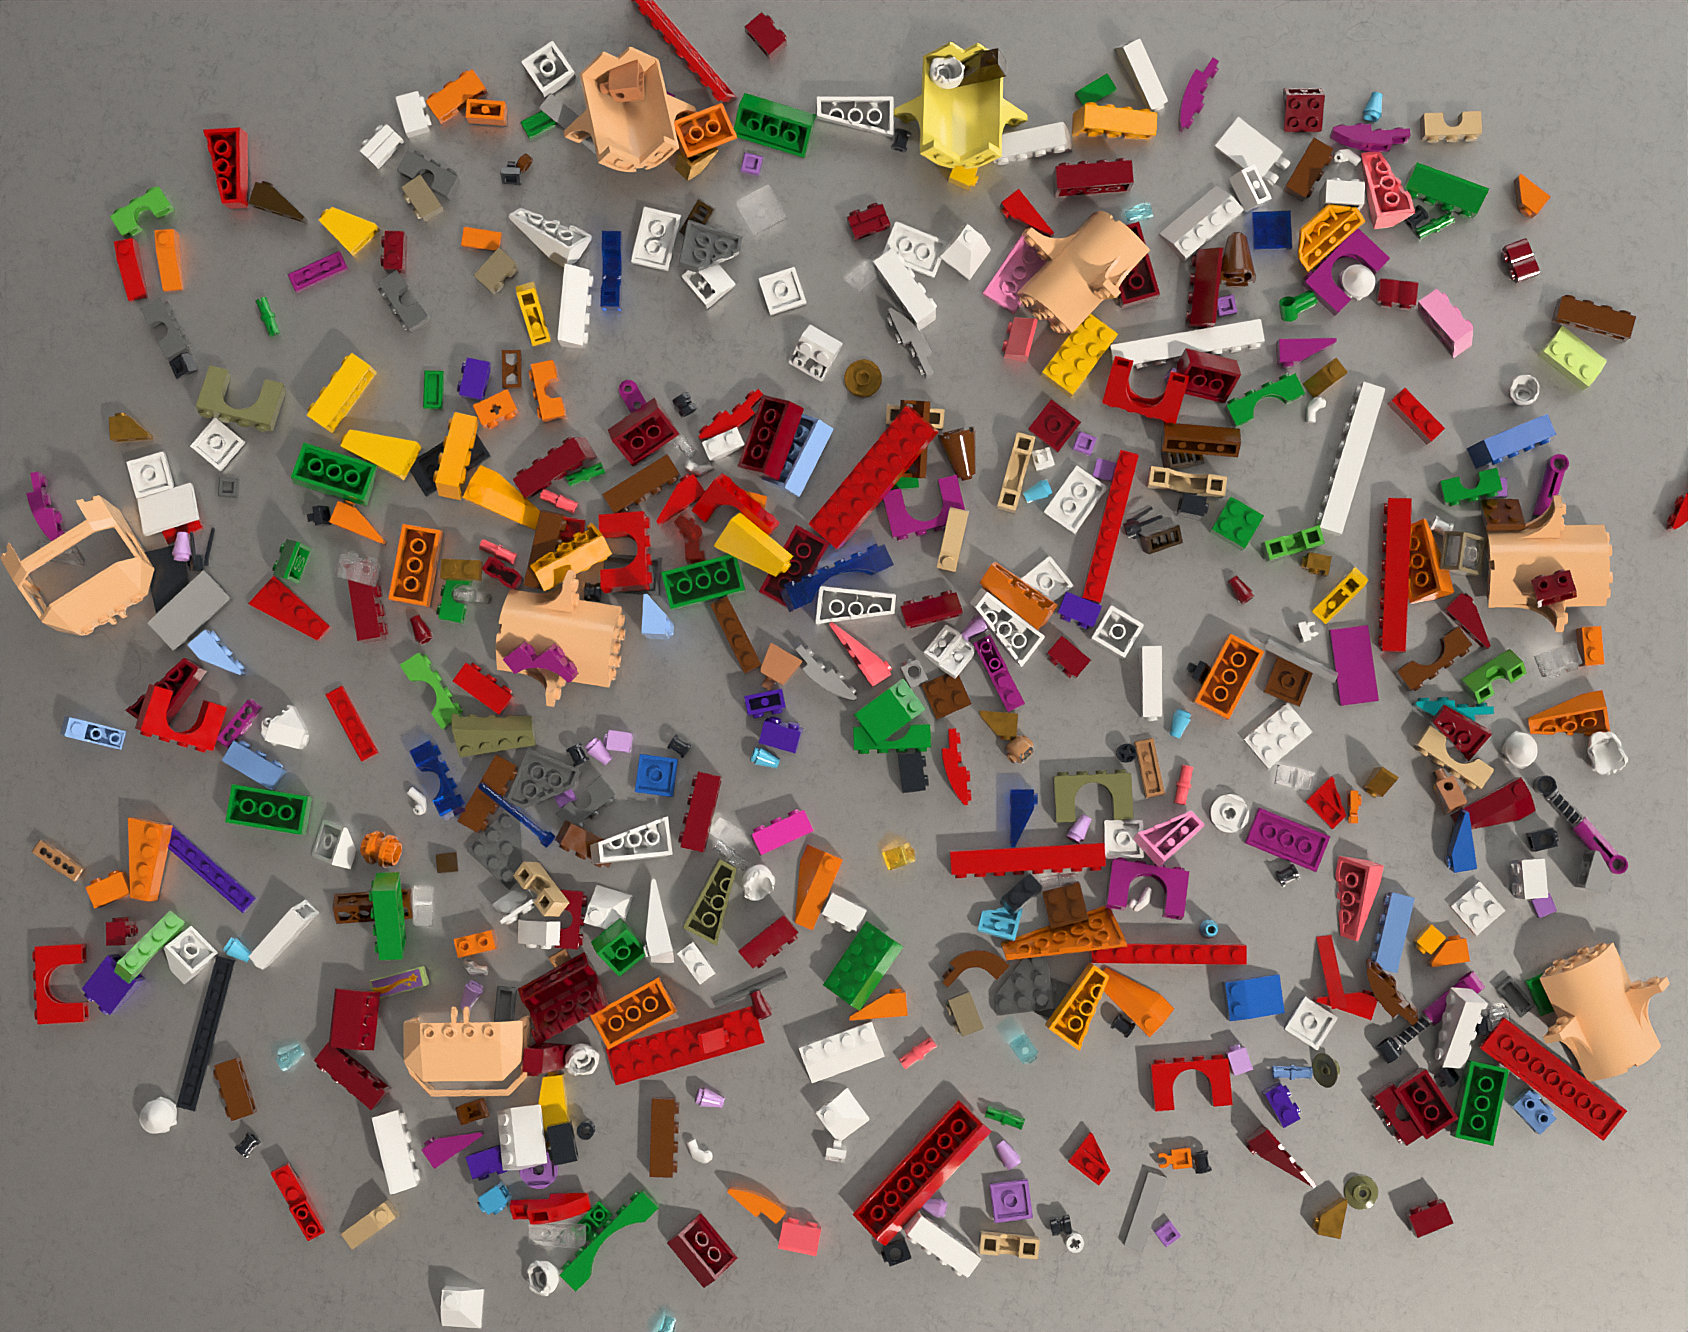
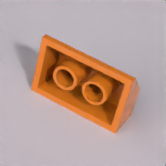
M722 103L674 121L679 145L677 150L686 158L737 139V135Z

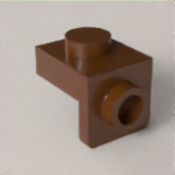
M484 1098L464 1103L455 1108L461 1126L490 1116Z

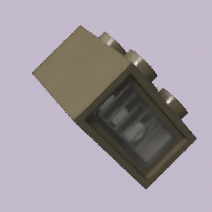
M1445 531L1440 569L1460 575L1482 576L1487 538L1467 532Z

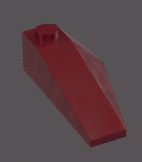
M1516 777L1452 813L1450 817L1456 825L1460 810H1466L1469 812L1471 829H1477L1521 820L1535 812L1536 809L1531 792L1522 777Z
M1261 1125L1245 1139L1248 1143L1246 1148L1253 1155H1259L1261 1158L1313 1188L1317 1186L1265 1126Z

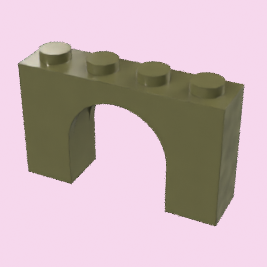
M209 365L196 403L198 413L205 418H218L224 423L234 422L241 427L247 428L250 426L255 427V429L261 432H273L286 393L284 383L265 379L259 398L252 406L246 409H234L224 401L231 379L229 371Z
M1126 769L1115 770V774H1107V770L1095 771L1096 774L1088 775V771H1076V775L1070 776L1069 772H1057V776H1053L1055 823L1076 822L1075 796L1078 790L1087 783H1098L1108 790L1111 796L1112 820L1134 819L1131 773H1126Z

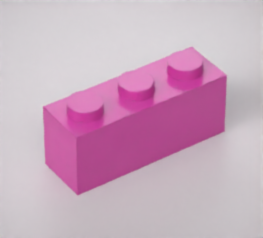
M796 809L789 812V817L783 820L781 817L770 821L771 825L764 828V825L753 829L754 833L750 836L759 856L813 832L805 811L799 812Z

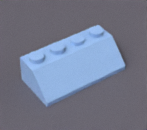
M802 414L779 480L762 477V480L800 497L830 438L833 428L817 418Z
M644 594L642 634L647 639L670 640V635H674L673 622L648 594Z

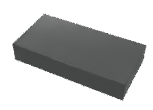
M1507 976L1495 987L1496 991L1519 1018H1522L1536 1006L1511 976Z
M497 986L494 1022L514 1021L517 987Z

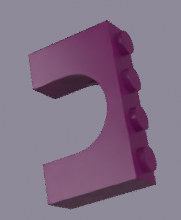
M1359 228L1330 252L1332 254L1327 259L1324 257L1317 263L1318 268L1315 272L1310 270L1303 278L1305 282L1302 286L1306 290L1310 289L1313 291L1317 300L1334 316L1351 300L1333 281L1331 272L1334 262L1341 258H1352L1369 268L1375 275L1390 259Z
M957 475L938 479L937 483L942 499V510L937 517L929 521H919L908 514L901 488L889 491L883 498L892 539L897 538V541L908 539V535L916 534V537L926 535L929 530L934 529V532L945 530L950 507L965 510Z
M1122 857L1113 859L1110 864L1105 908L1124 911L1127 907L1130 883L1138 877L1145 876L1155 879L1163 888L1164 904L1162 917L1182 920L1185 913L1190 871H1185V868L1182 867L1165 868L1166 865L1164 864L1160 867L1156 864L1154 866L1147 865V862L1140 860L1129 862L1128 859Z

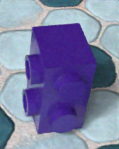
M468 357L466 362H463L461 368L463 378L462 381L459 380L457 392H459L462 398L480 402L485 399L492 367L490 362Z
M1066 592L1057 615L1060 616L1059 619L1070 623L1072 620L1078 623V627L1088 630V628L1092 629L1102 606Z
M782 689L744 696L748 716L752 715L753 719L764 717L766 712H771L772 715L783 713L782 709H786Z
M767 717L764 721L758 743L796 753L804 728L799 727L800 724L795 722L785 723L781 722V719L778 717Z
M1278 1082L1261 1091L1281 1127L1285 1128L1301 1119L1298 1115L1301 1111L1295 1102L1292 1104L1289 1098L1291 1093L1286 1085L1282 1086Z
M500 1144L466 1156L472 1180L476 1178L479 1181L490 1177L489 1174L494 1172L497 1175L508 1172V1170H503Z

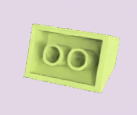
M1563 325L1538 354V356L1581 390L1588 388L1593 383L1607 362L1606 359Z

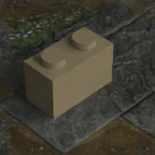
M421 175L401 187L404 190L402 196L408 204L412 202L415 207L413 212L418 219L423 218L427 222L444 210Z
M498 248L473 276L493 294L495 291L499 292L503 288V282L508 277L511 278L515 275L518 265L503 250Z
M969 991L947 999L949 1004L946 1005L950 1016L954 1015L956 1022L953 1023L957 1034L961 1033V1036L964 1037L984 1029Z

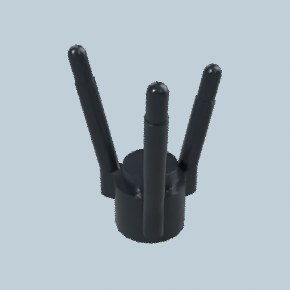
M1149 507L1133 518L1126 520L1127 523H1124L1123 526L1127 537H1133V540L1140 538V534H1143L1139 533L1142 531V526L1162 519L1163 516L1159 515L1140 523L1136 521L1153 510L1152 507Z
M214 527L211 528L204 559L202 555H196L194 533L190 532L192 556L187 561L189 571H203L205 566H209V555L215 533Z

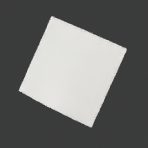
M945 625L924 651V655L941 670L956 679L977 651L973 644L962 638L961 633Z

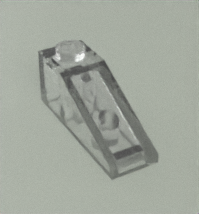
M529 1224V1244L559 1248H579L586 1244V1225Z

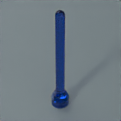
M485 783L478 785V788L536 834L539 837L540 843L545 848L553 842L556 836L552 832L540 829Z

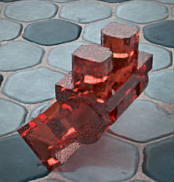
M680 514L674 521V524L680 530V536L684 540H688V543H685V560L687 564L706 561L705 551H701V543L704 539L701 527L697 525L692 517L688 520Z

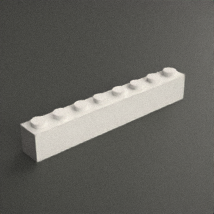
M1261 319L1114 344L1110 345L1108 349L1111 365L1115 356L1133 360L1132 367L1143 369L1147 368L1148 364L1155 363V366L1167 364L1166 361L1174 360V363H1178L1185 348L1218 356L1223 354V351L1230 350V353L1242 351L1241 348L1249 347V350L1260 348L1265 339Z
M1363 382L1355 389L1354 397H1356L1354 404H1351L1348 415H1351L1350 420L1345 423L1343 433H1345L1344 440L1339 442L1337 451L1340 453L1338 459L1335 458L1332 465L1334 473L1327 481L1326 487L1329 490L1327 495L1324 494L1322 498V513H1318L1315 522L1320 525L1321 531L1337 536L1343 532L1386 388Z

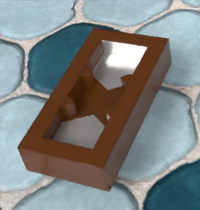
M502 350L503 389H522L521 350Z

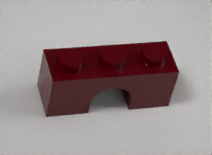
M560 889L570 902L564 910L571 913L573 920L568 928H560L559 945H555V948L578 950L584 943V934H581V927L585 926L584 919L586 915H583V907L587 906V895H584L585 891Z
M1389 1082L1371 1094L1374 1099L1371 1102L1377 1111L1381 1110L1384 1114L1382 1119L1388 1127L1391 1126L1395 1131L1393 1136L1399 1144L1402 1142L1408 1146L1423 1135L1410 1116L1405 1119L1397 1118L1395 1111L1401 1101L1393 1091L1396 1086Z

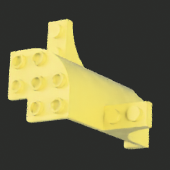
M949 42L924 55L922 95L895 108L893 116L906 124L912 121L919 122L920 154L944 167L955 168V165L964 166V169L976 168L1002 157V132L1004 125L1014 128L1028 121L1026 113L1003 99V77L952 89H942L932 82L929 71L934 58L955 57L961 63H964L979 52L989 50L980 43H976L963 50L953 42Z

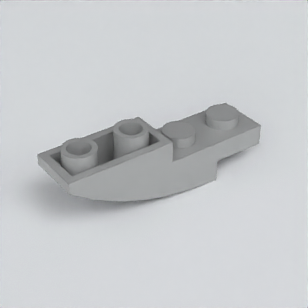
M892 308L888 309L886 319L890 327L894 326L896 330L894 336L897 343H902L903 347L911 345L909 351L912 357H916L919 362L917 368L920 374H924L926 378L933 376L934 372L927 357L932 355V350L922 333L901 313Z
M800 645L795 649L807 663L802 670L816 684L841 698L852 701L857 699L855 696L857 691L851 684L847 686L842 681L845 678L839 670L834 671L831 669L828 673H825L824 671L827 668L820 660L816 662L812 658L814 653L808 646L803 647Z

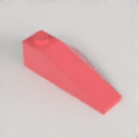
M1381 152L1361 153L1363 176L1373 228L1393 227L1413 215L1415 209L1411 195L1408 191L1404 190L1400 179L1396 178L1392 173L1390 165Z
M833 622L829 624L871 688H874L891 676L890 671L892 668L886 660L883 662L878 656Z
M1339 856L1335 877L1339 885L1337 899H1340L1341 909L1339 911L1340 936L1354 941L1359 940L1380 886L1384 865L1369 860Z

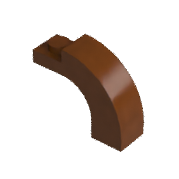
M969 950L958 954L949 961L954 968L952 970L949 968L942 975L944 979L941 982L948 988L963 971L973 967L986 970L998 980L1010 966L992 952Z

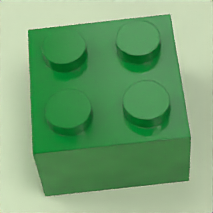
M1230 497L1227 499L1209 532L1243 551L1264 515Z
M619 918L591 941L596 954L619 977L645 956L644 942L622 918Z

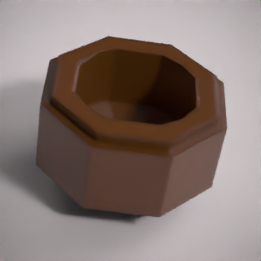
M526 153L518 159L516 168H520L521 173H525L530 168L533 158Z

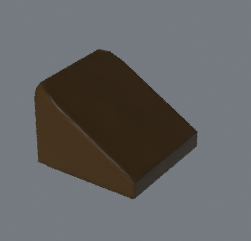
M457 852L436 854L437 873L458 871Z

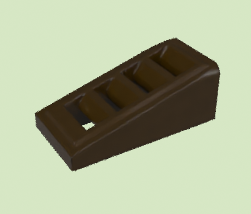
M698 199L679 232L683 235L685 234L688 220H694L697 223L707 225L716 209L703 200ZM701 206L702 208L707 210L708 213L705 214L704 212L700 211L699 207ZM697 213L700 216H702L704 220L702 221L694 215Z
M1164 451L1161 453L1163 468L1177 470L1204 464L1203 455L1195 454L1196 461H1193L1192 454L1186 453L1188 462H1186L1184 453ZM1176 454H1179L1180 463H1178Z
M1178 524L1140 534L1142 550L1149 555L1183 543L1180 525ZM1170 532H1173L1175 540H1172Z

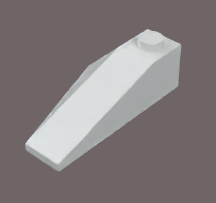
M288 705L286 711H281V716L277 715L270 721L265 741L303 749L304 746H307L309 741L308 729L296 707Z

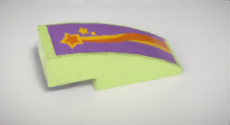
M425 966L369 981L372 991L381 992L380 998L429 985Z

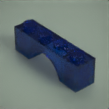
M602 231L600 307L602 311H621L623 235L621 231Z
M429 740L410 750L409 752L416 767L421 772H433L439 777L440 789L432 800L439 816L444 821H447L466 811L463 806L466 802L461 793L458 794L455 789L458 785L453 777L450 778L448 774L450 768L445 760L442 761L440 757L442 751L438 744L434 745Z

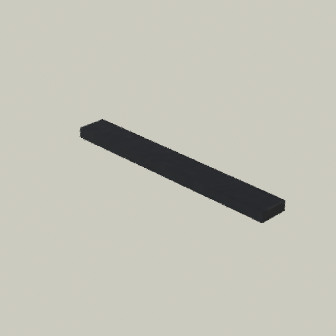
M216 956L176 1107L194 1112L197 1111L236 960Z

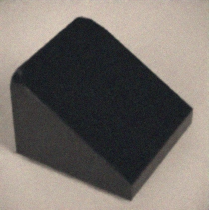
M190 353L180 354L169 362L176 379L185 377L198 370Z

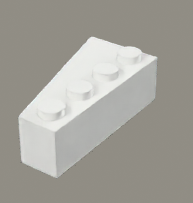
M817 97V119L893 138V97Z
M891 249L873 261L874 268L886 286L893 289L891 292L898 303H903L904 313L908 318L914 319L915 326L920 331L936 320L935 308L937 306L932 298L928 299L924 294L926 290L920 282L916 283L913 271L909 267L906 268L902 263L904 259L900 253H895Z
M982 588L970 602L971 606L1012 659L1022 667L1045 636Z
M919 1210L903 1227L907 1234L906 1238L910 1242L921 1244L923 1251L929 1255L933 1253L938 1256L936 1259L945 1266L948 1263L952 1266L951 1270L959 1276L963 1274L968 1278L981 1261V1257L958 1238L954 1239L953 1235L943 1227L938 1228V1225L927 1215L923 1217Z

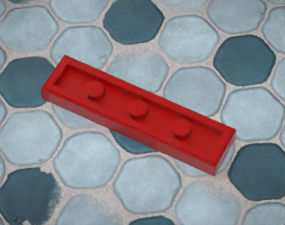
M342 685L325 694L361 762L378 754L379 751L344 686Z

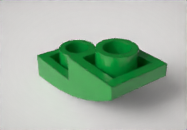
M598 1201L572 1230L586 1243L613 1214Z

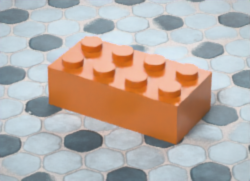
M402 524L389 600L430 608L444 534L442 531Z
M1228 634L1192 703L1224 720H1229L1264 651L1232 634Z
M659 976L610 1003L606 1008L594 1015H590L609 1050L674 1014L678 1009Z

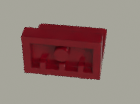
M1284 88L1283 96L1286 100L1284 131L1321 132L1325 94L1322 88Z

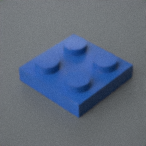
M640 754L635 792L673 797L678 759Z

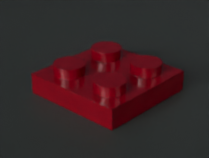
M1051 399L1028 428V431L1058 453L1081 424V421Z

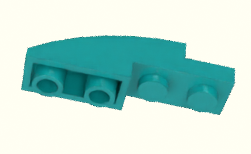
M1437 697V701H1430V698H1418V702H1412L1414 708L1431 717L1443 705L1475 721V715L1494 714V706H1488L1487 703H1476V707H1468V704H1456L1457 708H1455V700H1449V697Z

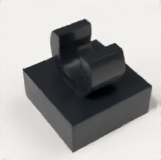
M508 161L507 167H501L502 184L521 185L520 168L515 167V161Z
M329 506L312 507L313 513L307 514L308 522L313 521L315 526L332 525L329 522Z
M1200 660L1198 665L1189 662L1186 669L1193 674L1191 678L1195 682L1202 684L1210 667L1207 663Z
M1442 1066L1434 1075L1435 1079L1437 1077L1443 1078L1444 1081L1440 1083V1087L1448 1085L1450 1088L1456 1085L1460 1078L1454 1068Z

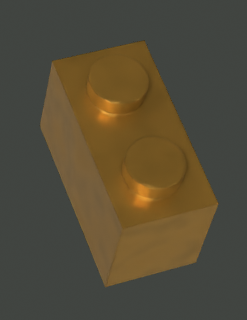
M441 559L440 578L443 580L482 582L483 562L480 560Z

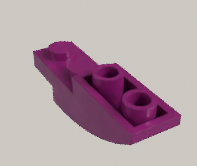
M1214 57L1203 73L1198 69L1194 71L1184 91L1178 118V128L1181 133L1185 128H1190L1194 122L1193 115L1195 112L1199 114L1205 105L1202 103L1205 97L1202 94L1209 85L1206 82L1209 77L1214 78L1219 70L1217 68L1219 61Z
M1357 123L1351 126L1340 124L1333 127L1330 133V139L1342 145L1371 152H1389L1393 144H1407L1411 136L1410 128L1397 127L1393 130L1376 129L1372 131L1371 124Z
M38 471L32 472L30 475L34 492L26 493L28 503L41 530L51 541H54L65 534L61 528V523L63 522L62 514L58 509L50 508L52 502L50 495L46 491V487H48L46 476Z
M991 635L974 642L973 645L1007 712L1009 713L1025 705Z

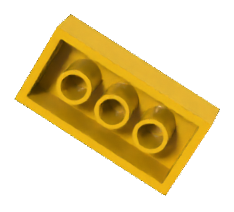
M1090 313L1069 335L1040 376L1071 398L1116 339L1118 333Z
M353 353L344 357L339 371H335L331 375V382L327 387L324 386L319 392L320 397L316 402L311 403L307 410L309 418L332 434L377 373L370 365Z

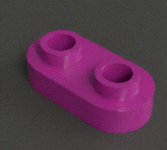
M625 380L619 385V393L630 413L637 410L634 408L635 403H640L641 406L646 403L634 381ZM627 386L632 388L630 392H625Z

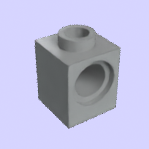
M913 658L902 662L903 666L900 669L910 688L928 680L918 659L913 660ZM910 667L918 669L919 674L917 677H910L908 675Z

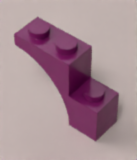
M524 641L503 659L514 674L529 668H543L557 673L567 683L574 680L579 674L575 664L569 662L565 657L564 651L557 647L555 643L537 656L534 648Z

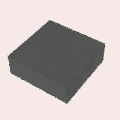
M219 477L218 497L238 498L240 479Z

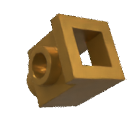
M1308 552L1306 556L1302 557L1301 567L1308 570L1310 574L1319 575L1322 572L1321 576L1326 577L1329 575L1332 556Z

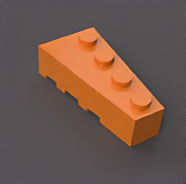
M997 562L990 565L979 582L985 591L996 596L999 601L1006 604L1037 630L1047 623L1058 606Z
M138 817L128 818L130 898L148 902L158 900L173 825Z

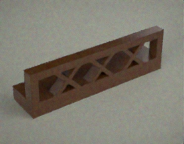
M900 400V412L907 404H913L912 408L929 422L930 401ZM928 446L909 467V473H904L902 477L926 478Z
M402 889L403 908L408 910V912L404 913V919H413L412 890ZM369 892L334 894L333 912L336 924L375 921V919L371 918L373 901L369 900ZM360 911H367L369 914H368V915H361V914H359V912H360ZM339 912H347L350 915L348 917H340Z

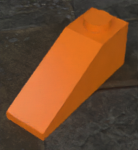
M174 229L154 230L156 254L163 291L183 290L179 233Z
M344 500L343 503L337 502L330 518V523L386 545L387 541L366 517L354 507V503Z
M901 988L890 989V993L883 994L862 1007L860 1011L857 1010L849 1015L850 1021L908 1016L906 992H902Z

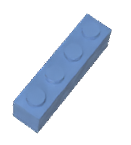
M1388 892V895L1384 896L1383 906L1385 908L1378 920L1380 929L1379 933H1376L1374 937L1375 951H1372L1370 959L1373 962L1379 963L1383 970L1394 973L1398 972L1415 900L1413 897Z

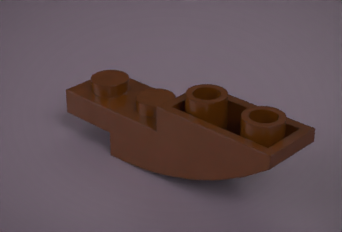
M1368 958L1366 960L1367 976L1370 987L1379 1003L1393 1018L1400 1014L1411 1025H1414L1418 1022V1009L1413 1003H1408L1403 995L1397 991L1395 978L1391 974L1385 973L1379 963L1373 962Z

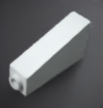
M1131 39L1115 47V51L1146 109L1154 110L1155 112L1164 108V103L1168 102V99L1141 39Z
M1143 646L1138 649L1141 718H1146V721H1157V717H1162V646Z
M307 900L291 908L248 956L252 963L262 970L268 967L313 921L319 912Z

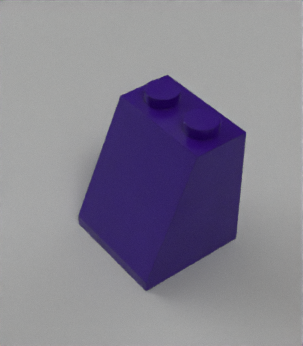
M119 954L108 955L82 987V990L85 992L84 996L91 1002L95 1001L99 1005L98 1009L105 1015L115 1014L146 980L139 974L128 984L117 975L114 970L117 962L122 958Z

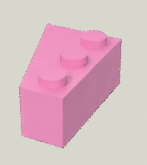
M1435 289L1418 301L1419 312L1432 329L1435 328L1442 336L1440 338L1442 344L1446 342L1452 350L1450 355L1453 358L1472 346L1473 325L1469 320H1465L1461 316V312L1456 306L1453 307L1449 303V298L1445 293Z
M1190 811L1167 822L1155 825L1150 829L1138 832L1133 840L1160 867L1205 825Z

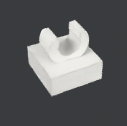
M1050 447L1031 453L1036 471L1055 466Z
M1302 622L1295 625L1301 643L1309 641L1311 637L1318 635V632L1311 633L1309 631V627L1315 625V622L1307 624Z
M834 1140L833 1149L827 1148L825 1160L844 1163L846 1151L841 1150L842 1141Z

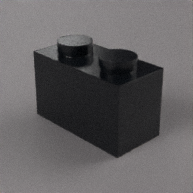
M1184 493L1179 498L1176 516L1200 520L1208 512L1209 503H1206L1207 497Z
M921 752L898 755L902 792L925 791L926 786H929L928 775H924L923 767H926L925 756H921Z
M1029 873L1001 898L1000 904L1013 917L1041 893L1043 886Z
M572 1120L548 1125L544 1133L546 1142H550L551 1150H548L550 1161L554 1162V1166L578 1161L579 1155Z

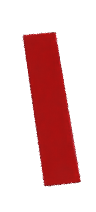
M1332 935L1316 937L1331 1009L1345 1008L1347 1005Z

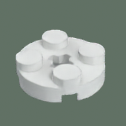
M1222 795L1211 805L1210 820L1222 832H1236L1242 829L1248 822L1249 810L1247 805L1237 795ZM1232 808L1234 817L1227 819L1224 812Z

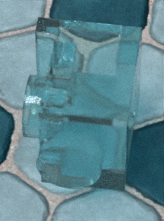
M1025 1033L1009 1043L1023 1064L1025 1062L1030 1064L1037 1059L1036 1054L1039 1052ZM1028 1047L1029 1052L1027 1054H1023L1022 1048Z

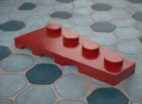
M273 576L248 603L317 641L331 628L327 622L276 576Z

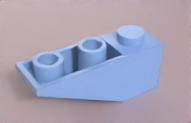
M204 630L187 644L199 659L236 674L246 675L243 671L245 667L239 660L235 661L230 656L233 653L226 645L222 646L219 643L220 638L214 631Z
M65 716L60 734L121 750L126 731Z

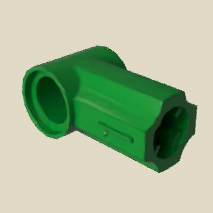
M1309 289L1295 297L1287 296L1280 299L1281 319L1285 322H1292L1298 318V313L1315 306L1317 298L1314 292Z

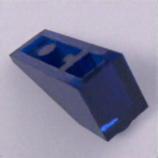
M1010 789V847H1016L1034 810V805H1038V794L1034 793V789Z

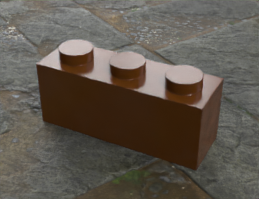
M1313 138L1283 191L1302 202L1305 197L1310 198L1315 189L1312 185L1315 181H1320L1324 174L1321 171L1324 165L1328 166L1334 157L1331 155L1333 148Z
M566 819L555 838V841L560 844L559 848L567 852L571 849L576 852L575 855L583 860L586 857L592 860L591 844L605 840ZM612 862L593 865L599 868L602 866L609 868Z
M241 1057L214 1065L213 1074L215 1079L219 1080L221 1087L219 1088L221 1098L225 1100V1113L227 1117L234 1121L258 1112Z

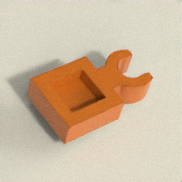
M1347 791L1348 823H1358V810L1362 802L1358 791Z
M1190 1147L1170 1149L1171 1155L1163 1152L1157 1154L1158 1157H1165L1166 1159L1165 1163L1158 1164L1160 1168H1166L1169 1164H1172L1173 1170L1193 1167Z

